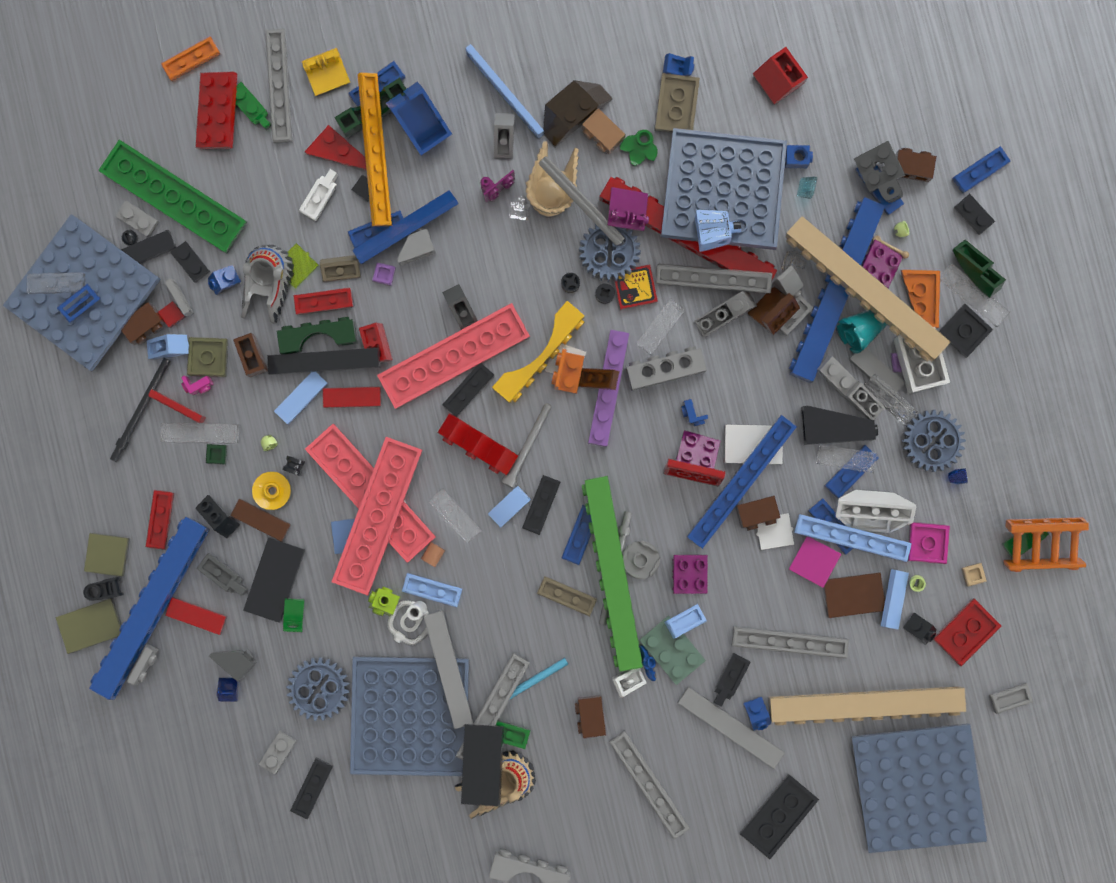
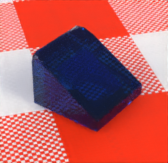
M219 678L216 695L218 701H238V682L234 678Z

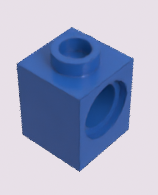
M787 145L785 168L807 169L813 161V152L810 151V145ZM800 153L803 156V160H796L794 154Z

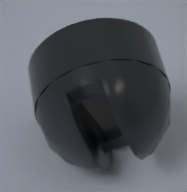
M126 230L122 234V241L128 246L138 242V235L132 230ZM127 234H129L132 241H128Z

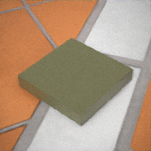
M189 337L187 375L226 377L228 339Z
M89 533L84 571L124 576L129 538Z

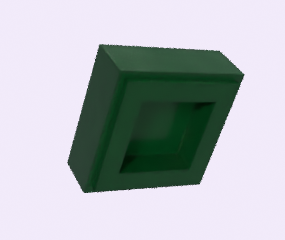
M207 444L206 463L226 465L227 445Z

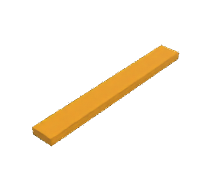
M359 73L357 75L372 226H391L377 73Z

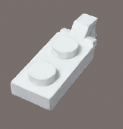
M330 169L326 177L321 176L320 179H317L300 207L299 212L317 221L335 191L337 184L334 182L338 176L337 172Z

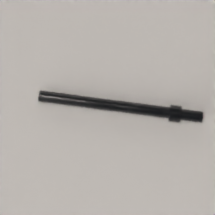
M163 358L122 437L118 438L115 444L117 446L110 460L117 462L122 451L126 450L129 444L128 440L151 399L148 394L151 389L156 390L171 362L170 360Z

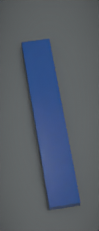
M450 190L352 251L360 264L459 203Z

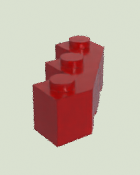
M450 413L437 432L443 436L442 440L451 446L454 443L467 451L465 455L473 460L477 457L489 464L488 469L496 474L502 472L507 475L518 458V455Z

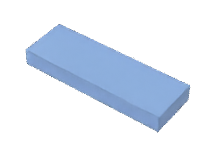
M311 372L274 412L289 425L328 383L317 372Z
M891 569L881 621L882 627L899 630L909 576L908 572Z
M407 573L402 592L458 607L463 590L459 587Z

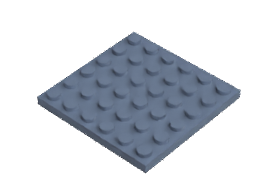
M673 128L661 237L698 241L695 223L696 210L727 211L729 222H741V232L731 233V241L728 245L776 250L787 141Z
M71 214L3 306L85 368L93 371L121 334L122 328L134 312L141 307L161 279ZM88 283L101 299L69 323L57 307ZM85 290L63 309L66 311L89 292ZM90 296L68 315L71 317L94 298Z
M353 657L350 774L462 776L463 760L456 757V754L464 742V727L454 729L435 658ZM456 658L468 701L469 658Z
M970 723L852 736L869 853L988 842Z

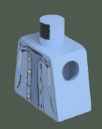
M696 210L695 223L700 252L728 245L731 241V233L741 232V222H729L727 211Z

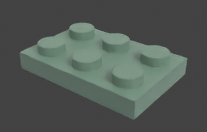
M668 615L639 641L677 685L706 660L684 634L675 639L672 638L664 623L671 619Z

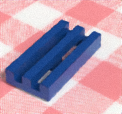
M87 283L59 305L57 309L70 323L101 298ZM85 290L89 292L66 311L63 309ZM90 296L94 298L71 317L68 315Z

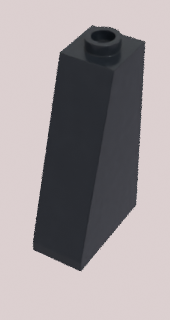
M812 406L801 407L804 445L876 440V436H878L877 424L875 425L874 420Z

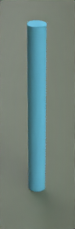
M563 658L518 685L510 699L567 666V660Z

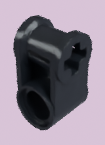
M120 576L88 584L83 590L84 597L89 601L123 596L124 593L121 592L119 584ZM92 587H96L98 589V595L96 597H93L90 594V590Z

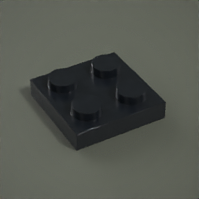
M963 304L938 332L967 358L993 329L970 307Z

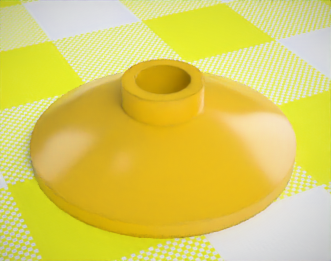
M278 472L261 474L255 480L252 487V495L255 502L267 510H276L283 507L291 494L289 481ZM272 487L276 489V493L273 495L269 492Z

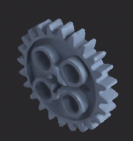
M596 224L595 230L589 227V234L584 233L583 238L585 240L580 241V245L583 247H579V252L583 253L579 257L580 260H584L582 266H588L586 272L593 271V278L600 275V281L607 277V282L610 281L611 277L617 281L619 275L625 279V272L630 275L632 272L630 268L636 269L637 265L634 262H639L640 258L638 255L641 254V250L637 249L640 247V243L636 242L638 237L632 236L633 230L627 232L626 228L615 227L624 237V244L619 246L612 242L611 267H608L609 237ZM603 239L605 243L600 245L596 243V240ZM597 257H603L605 261L602 263H598L595 261V259ZM622 258L624 262L617 264L614 259Z
M932 410L931 415L928 411H924V417L919 413L917 414L918 420L910 419L913 425H906L909 432H903L907 436V439L902 440V442L907 443L903 450H909L906 457L912 456L911 463L918 462L917 468H921L924 465V471H928L930 467L932 472H936L937 467L940 471H944V465L947 468H951L950 461L955 464L957 463L955 457H962L959 450H965L961 443L966 442V440L961 439L960 436L964 435L965 432H959L958 429L962 425H955L957 419L950 420V413L944 417L943 411H939L938 415L936 410ZM932 422L937 424L938 429L936 432L930 430ZM945 428L946 432L936 439L935 442L937 444L930 445L925 453H922V450L932 442L931 438L937 437ZM918 436L924 438L922 446H919L916 442ZM945 436H948L951 439V444L949 446L944 444L943 440ZM932 449L938 453V457L935 460L930 456Z
M322 657L319 658L318 662H316L315 658H312L311 664L305 660V667L300 664L297 665L299 672L293 670L292 674L295 677L288 678L292 685H288L286 688L291 689L292 692L288 693L287 696L293 697L289 704H296L293 710L300 709V716L307 713V720L311 715H313L314 721H317L319 716L324 721L326 714L329 718H332V711L338 714L340 712L338 706L341 708L345 707L342 700L347 701L349 699L344 695L350 692L349 689H345V686L349 685L350 682H344L343 680L347 677V674L341 675L340 673L343 668L337 670V662L331 666L330 659L323 663ZM314 670L318 671L321 675L318 681L314 680L311 676ZM325 675H329V678L321 687V691L323 692L317 693L313 701L309 704L308 700L316 691V688L314 686L320 685ZM330 681L336 684V691L334 692L329 691L327 688V684ZM301 687L309 689V696L305 697L301 694ZM317 698L325 700V707L317 706Z

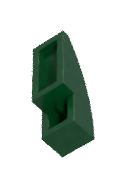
M967 240L962 241L953 248L952 251L964 272L988 298H991L1001 290L1006 279L992 269L993 261Z

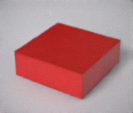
M174 301L158 311V314L169 328L185 318V315H183Z

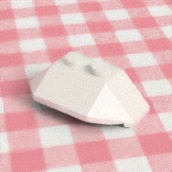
M854 490L838 499L836 518L840 519L847 527L867 532L891 533L907 524L913 523L916 504L891 492Z

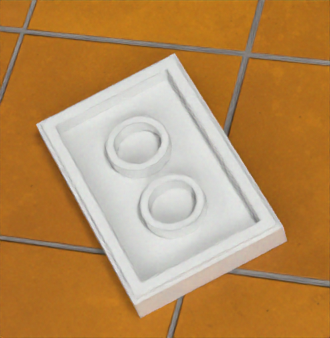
M725 425L724 463L743 464L772 426ZM783 446L769 464H782Z

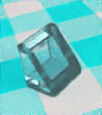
M815 176L801 178L797 196L806 199L812 198L818 178Z

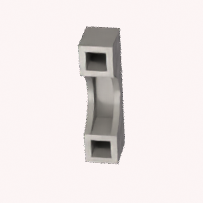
M500 850V852H495L489 878L508 883L516 874L528 872L539 877L542 883H569L570 872L563 866L551 867L545 861L538 860L533 862L527 856L519 855V857L512 856L509 851Z

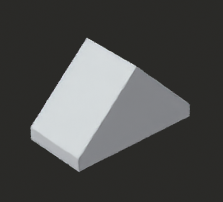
M640 668L627 670L612 677L620 698L647 684Z

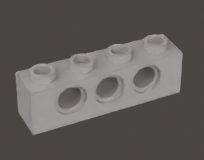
M696 346L686 348L683 353L678 354L677 351L667 353V357L659 359V356L648 358V362L641 363L638 360L629 363L630 366L626 367L631 391L706 372L707 369L701 348L696 349ZM686 358L689 361V367H681L679 360ZM668 363L671 367L670 372H663L660 368L661 364ZM650 368L652 376L644 377L642 369Z

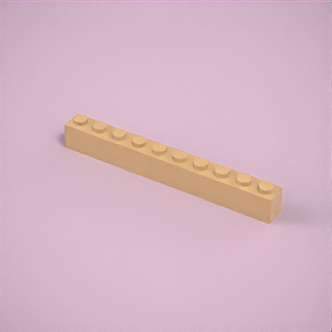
M803 216L786 233V241L790 246L799 248L804 258L813 260L816 263L815 266L821 272H827L831 276L830 279L839 286L841 284L850 297H856L861 301L860 305L867 311L870 309L874 312V316L878 321L888 324L893 334L902 336L905 339V344L913 349L915 347L924 360L933 362L950 343L948 339Z
M960 686L768 697L769 716L771 722H775V725H786L787 721H794V724H806V720H813V723H825V719H833V722H844V718H852V721H863L864 717H871V720H882L883 716H891V719H901L902 715H910V718H920L922 714H929L930 717H939L941 713H948L949 716H958L960 712H966L965 688Z

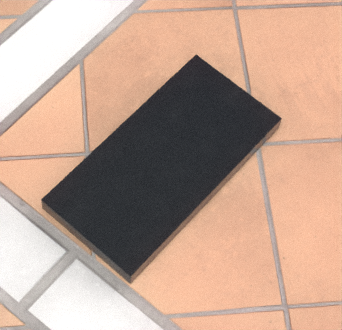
M268 537L243 611L281 623L284 614L285 598L289 599L305 549Z
M464 725L461 804L501 806L504 726Z
M788 773L739 834L767 858L771 859L819 799Z

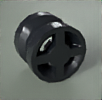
M566 273L561 279L562 289L566 293H575L580 287L579 276L575 273Z
M607 283L600 284L595 292L596 300L601 304L610 303L614 298V288Z
M287 455V463L283 466L282 470L301 476V467L304 466L305 461Z

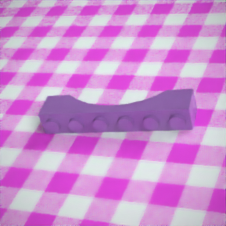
M610 330L603 369H612L620 372L616 390L599 389L588 444L607 448L629 333Z

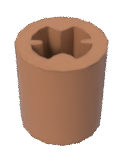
M430 542L421 559L436 567L445 550Z

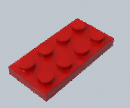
M234 71L200 73L195 148H233L238 73Z

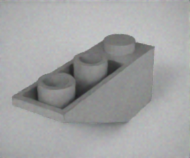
M742 291L694 322L703 337L744 315L757 307L749 291Z

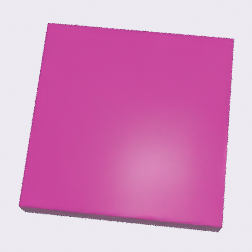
M914 522L910 524L909 543L912 544L908 561L947 564L950 526Z
M807 536L789 570L824 588L842 554Z

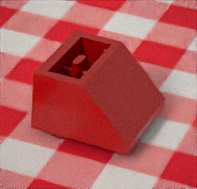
M787 47L771 56L752 74L774 105L805 84L808 76Z

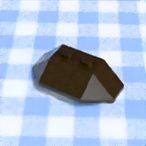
M573 80L545 104L543 124L545 137L554 147H557L582 126L598 108L601 110L613 98L601 84Z

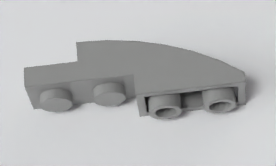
M829 355L817 368L827 379L826 381L868 419L875 420L884 410L885 406L833 356Z

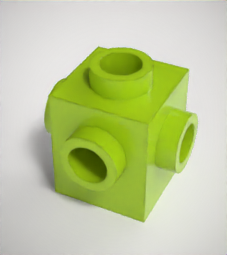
M378 588L375 592L372 591L368 598V602H370L369 608L373 609L372 612L379 616H383V614L391 616L400 597L392 594L393 591L389 588Z

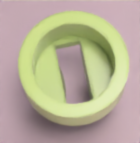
M905 221L899 222L894 226V230L898 231L895 234L897 237L909 235V228Z
M271 435L264 436L261 439V446L264 451H270L278 445L276 439Z
M914 575L910 579L909 583L913 591L920 592L925 588L926 583L922 576ZM916 579H919L917 586H914Z

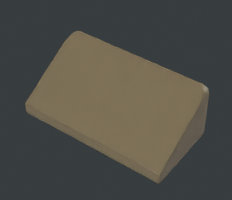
M355 255L320 260L323 282L361 277L359 260Z

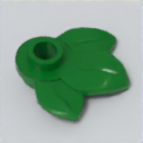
M645 129L638 131L636 135L627 136L620 145L621 151L630 152L629 158L633 166L641 164L645 158L655 161L658 154L657 147L653 143L652 133ZM646 137L647 142H641L640 138Z

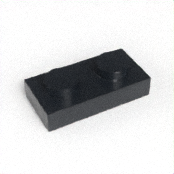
M970 193L954 207L979 235L995 222Z
M186 241L170 252L193 282L196 283L210 272Z

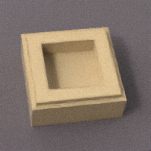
M982 563L962 568L966 586L969 587L987 582Z

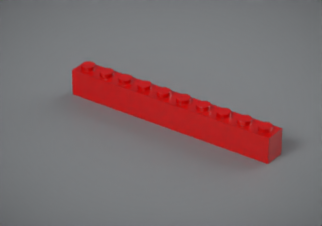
M610 177L599 196V200L607 205L610 204L611 187L637 192L642 191L637 187L632 186L631 188L625 185L626 182L619 177ZM649 195L646 210L649 222L645 226L661 235L664 206L659 204L655 197ZM668 238L721 269L773 273L772 279L777 272V269L774 268L775 265L768 261L762 262L756 254L750 251L746 253L741 250V246L724 245L700 252L698 241Z

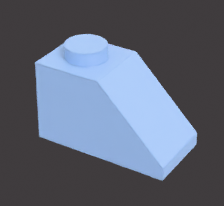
M166 334L147 340L148 359L178 357L189 354L187 335Z

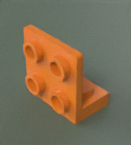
M563 349L562 353L558 352L555 365L559 366L558 372L554 371L551 383L555 385V390L577 394L585 356L567 353L566 349Z

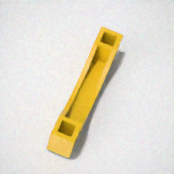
M566 301L555 314L552 336L544 351L527 366L504 373L493 385L492 389L509 404L512 401L516 402L522 396L521 390L524 387L529 388L535 381L534 375L537 372L541 374L547 367V364H545L549 358L554 359L558 352H560L558 347L562 343L566 345L572 338L570 334L573 330L576 329L578 331L585 323L583 321L585 315L570 302Z

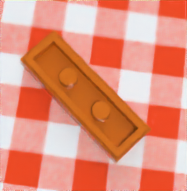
M210 36L166 60L161 65L172 82L219 56L220 52Z

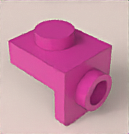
M185 375L181 377L183 389L186 393L189 392L192 395H196L199 392L204 394L211 389L210 386L214 385L212 379L208 376L193 384L189 377Z

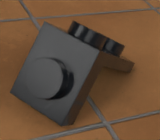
M207 495L196 506V510L212 529L225 538H228L240 525L234 518L226 514L210 495Z

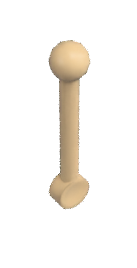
M874 236L873 241L876 239L893 251L901 254L905 259L909 257L907 251L903 252L881 240L880 236Z

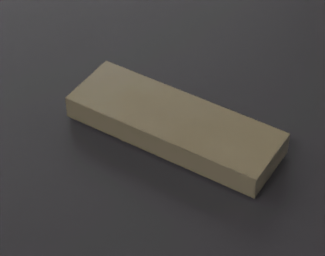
M544 576L537 592L538 595L589 617L597 601L595 597Z

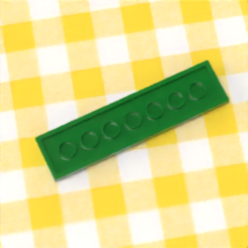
M120 139L98 170L226 254L247 223V221Z

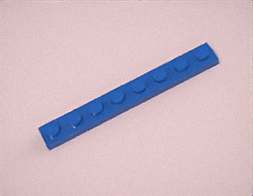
M783 415L779 416L687 535L690 540L702 549L796 429V425Z

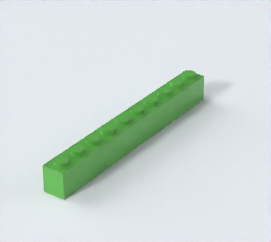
M608 476L584 480L585 484H582L583 495L588 497V503L585 504L587 515L591 514L592 522H589L590 533L595 535V541L592 544L594 553L598 552L599 560H596L597 571L602 573V579L599 582L601 591H605L606 598L603 599L604 609L609 611V617L606 620L608 629H612L613 636L610 637L611 647L616 649V655L613 656L615 667H619L620 672L643 668Z

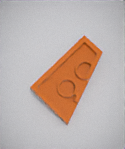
M901 270L913 311L932 327L938 329L940 271Z

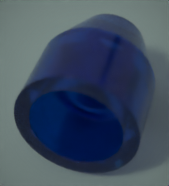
M966 468L955 469L948 473L949 483H968Z

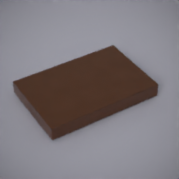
M881 572L828 579L824 586L828 618L881 612L884 610L885 599Z

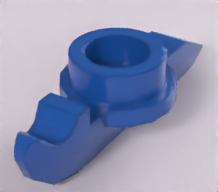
M640 645L642 663L646 675L651 681H655L656 673L655 671L653 672V668L656 666V661L653 657L649 656L644 645Z

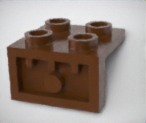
M772 287L771 293H766L756 303L757 307L750 310L748 315L774 335L800 309V306L795 297L790 293L784 295L777 288Z

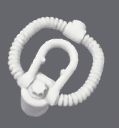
M401 601L397 604L393 615L389 617L387 628L394 635L396 642L400 643L403 641L407 645H416L428 635L427 627L418 638L416 637L411 640L393 628V621L397 611L404 606H410L402 616L400 625L403 630L413 632L419 627L424 616L429 615L427 606L422 601ZM407 617L416 621L414 627L408 628L405 626L404 621Z

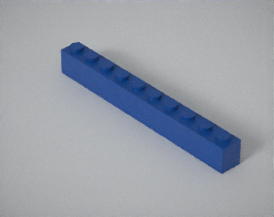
M866 197L861 202L857 201L853 212H856L854 219L850 218L846 227L849 230L847 236H843L839 247H842L841 249L859 265L864 260L885 208V205ZM828 273L825 278V282H827L825 289L821 288L817 297L820 300L819 304L813 307L810 314L813 317L810 324H806L803 331L805 338L803 342H799L796 348L798 355L796 359H792L788 368L791 370L789 375L808 383H812L816 377L817 368L823 360L849 296L841 284L838 286L830 279L831 276Z
M185 517V519L179 522L177 526L178 531L175 536L170 538L166 553L160 556L157 569L153 570L149 575L148 585L140 591L139 601L130 609V617L127 622L125 621L119 629L121 633L117 639L115 638L112 641L108 656L102 659L99 672L95 673L90 681L91 686L89 689L108 700L116 699L210 531V528L189 517Z

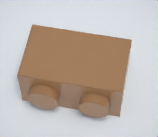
M599 108L582 124V133L589 140L593 139L597 143V148L603 153L606 151L610 154L624 140L626 135Z

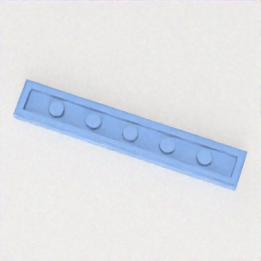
M471 44L467 46L466 55L536 138L540 139L544 135V130L475 48Z
M798 514L794 533L904 562L908 561L912 544Z

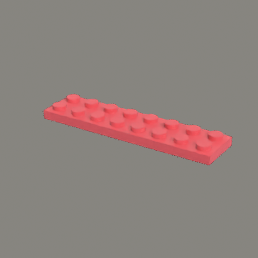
M511 303L377 376L394 408L397 409L530 338Z
M333 423L308 445L305 450L359 509L374 467ZM403 502L389 543L408 563L433 541L436 536L414 511Z
M389 437L385 438L332 579L333 583L369 595L423 450Z

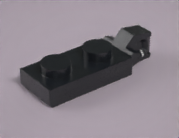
M732 653L716 685L714 692L718 694L714 700L715 704L722 707L726 698L730 700L734 696L751 663L749 660Z

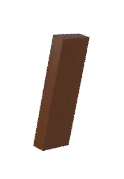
M582 368L578 387L616 390L620 371Z
M242 499L238 500L230 515L283 542L291 524Z

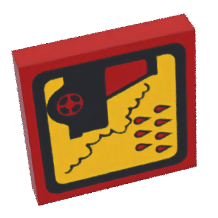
M650 265L639 266L636 269L630 268L632 272L630 275L625 272V279L619 275L617 281L614 280L620 310L658 302Z

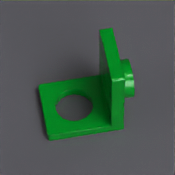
M285 598L283 631L303 632L304 599Z

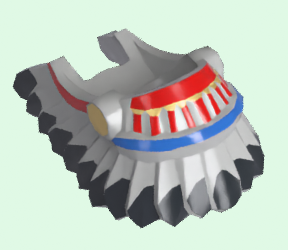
M262 245L255 247L248 254L243 265L245 282L241 318L245 319L251 296L255 294L268 297L267 308L270 322L277 324L278 316L281 314V308L283 307V301L286 299L288 286L292 283L291 277L294 276L292 271L294 268L292 264L293 259L288 256L287 251L275 245Z

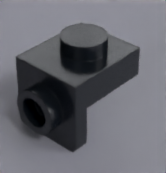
M913 613L903 627L904 630L925 645L935 638L937 631L931 623L916 613Z

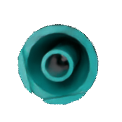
M871 310L838 321V335L844 345L848 343L851 346L849 350L853 353H861L888 325L885 322L881 323L874 316L875 313Z

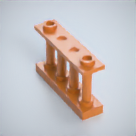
M1083 517L1006 520L1005 527L1014 534L1012 560H1004V565L1010 571L1021 572L1022 569L1053 568L1078 570L1079 568L1086 567V563L1081 558H1078L1079 533L1089 530V523ZM1062 531L1071 532L1070 558H1059L1060 534ZM1026 532L1033 534L1032 559H1020L1022 535ZM1043 532L1052 533L1051 558L1040 559V542Z

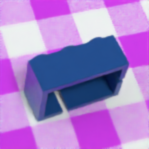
M417 81L403 91L405 95L398 94L386 104L420 155H423L451 136L452 133L424 88Z

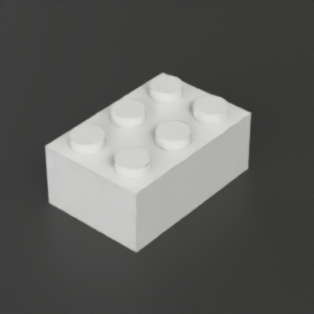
M897 336L893 339L908 394L950 383L942 352L933 362L930 360L926 361L919 355L920 352L915 347L912 349L905 344V339L902 336Z

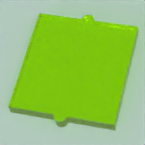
M297 243L288 251V256L293 259L292 264L294 268L292 271L294 276L291 277V285L295 289L319 266L309 256L310 253L305 252Z

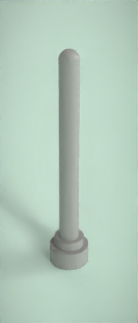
M546 403L543 406L510 473L503 476L501 480L503 484L515 489L518 483L516 481L518 477L516 476L551 409L550 404Z

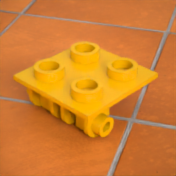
M337 48L302 61L315 96L351 83Z

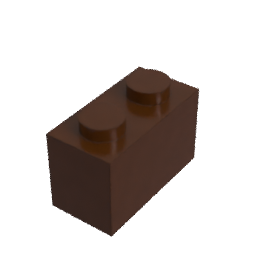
M902 148L895 153L906 175L902 178L928 183L933 179L937 156H933L932 153L921 151L920 153L913 152L910 148Z
M147 302L134 312L121 331L131 344L141 345L147 341V336L151 333L155 334L163 329L162 325L165 322L153 304Z
M249 333L233 339L246 376L251 378L268 371L254 334Z
M775 495L735 506L741 528H747V531L757 529L758 524L764 522L766 526L777 523L776 519L781 518Z
M601 695L579 697L578 703H575L576 715L580 714L581 722H577L578 733L583 734V739L606 736Z

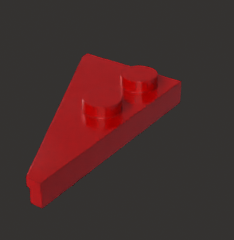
M330 125L304 151L308 156H316L327 161H335L339 164L350 167L354 166L367 171L365 156Z

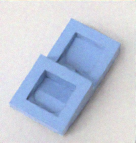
M517 486L488 515L501 528L531 499Z

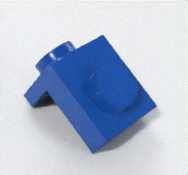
M670 53L665 55L663 73L682 76L692 75L694 71V57L684 58Z
M233 265L214 271L208 277V285L215 295L220 294L222 290L239 285L241 282Z
M692 399L685 400L683 402L684 406H681L683 417H687L688 424L693 423L694 427L705 424L704 420L708 419V415L696 417Z
M762 697L744 703L753 731L757 729L764 730L768 725H771L770 716Z

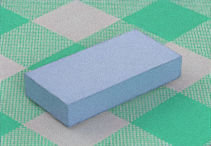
M697 604L664 623L672 638L675 639L707 620Z

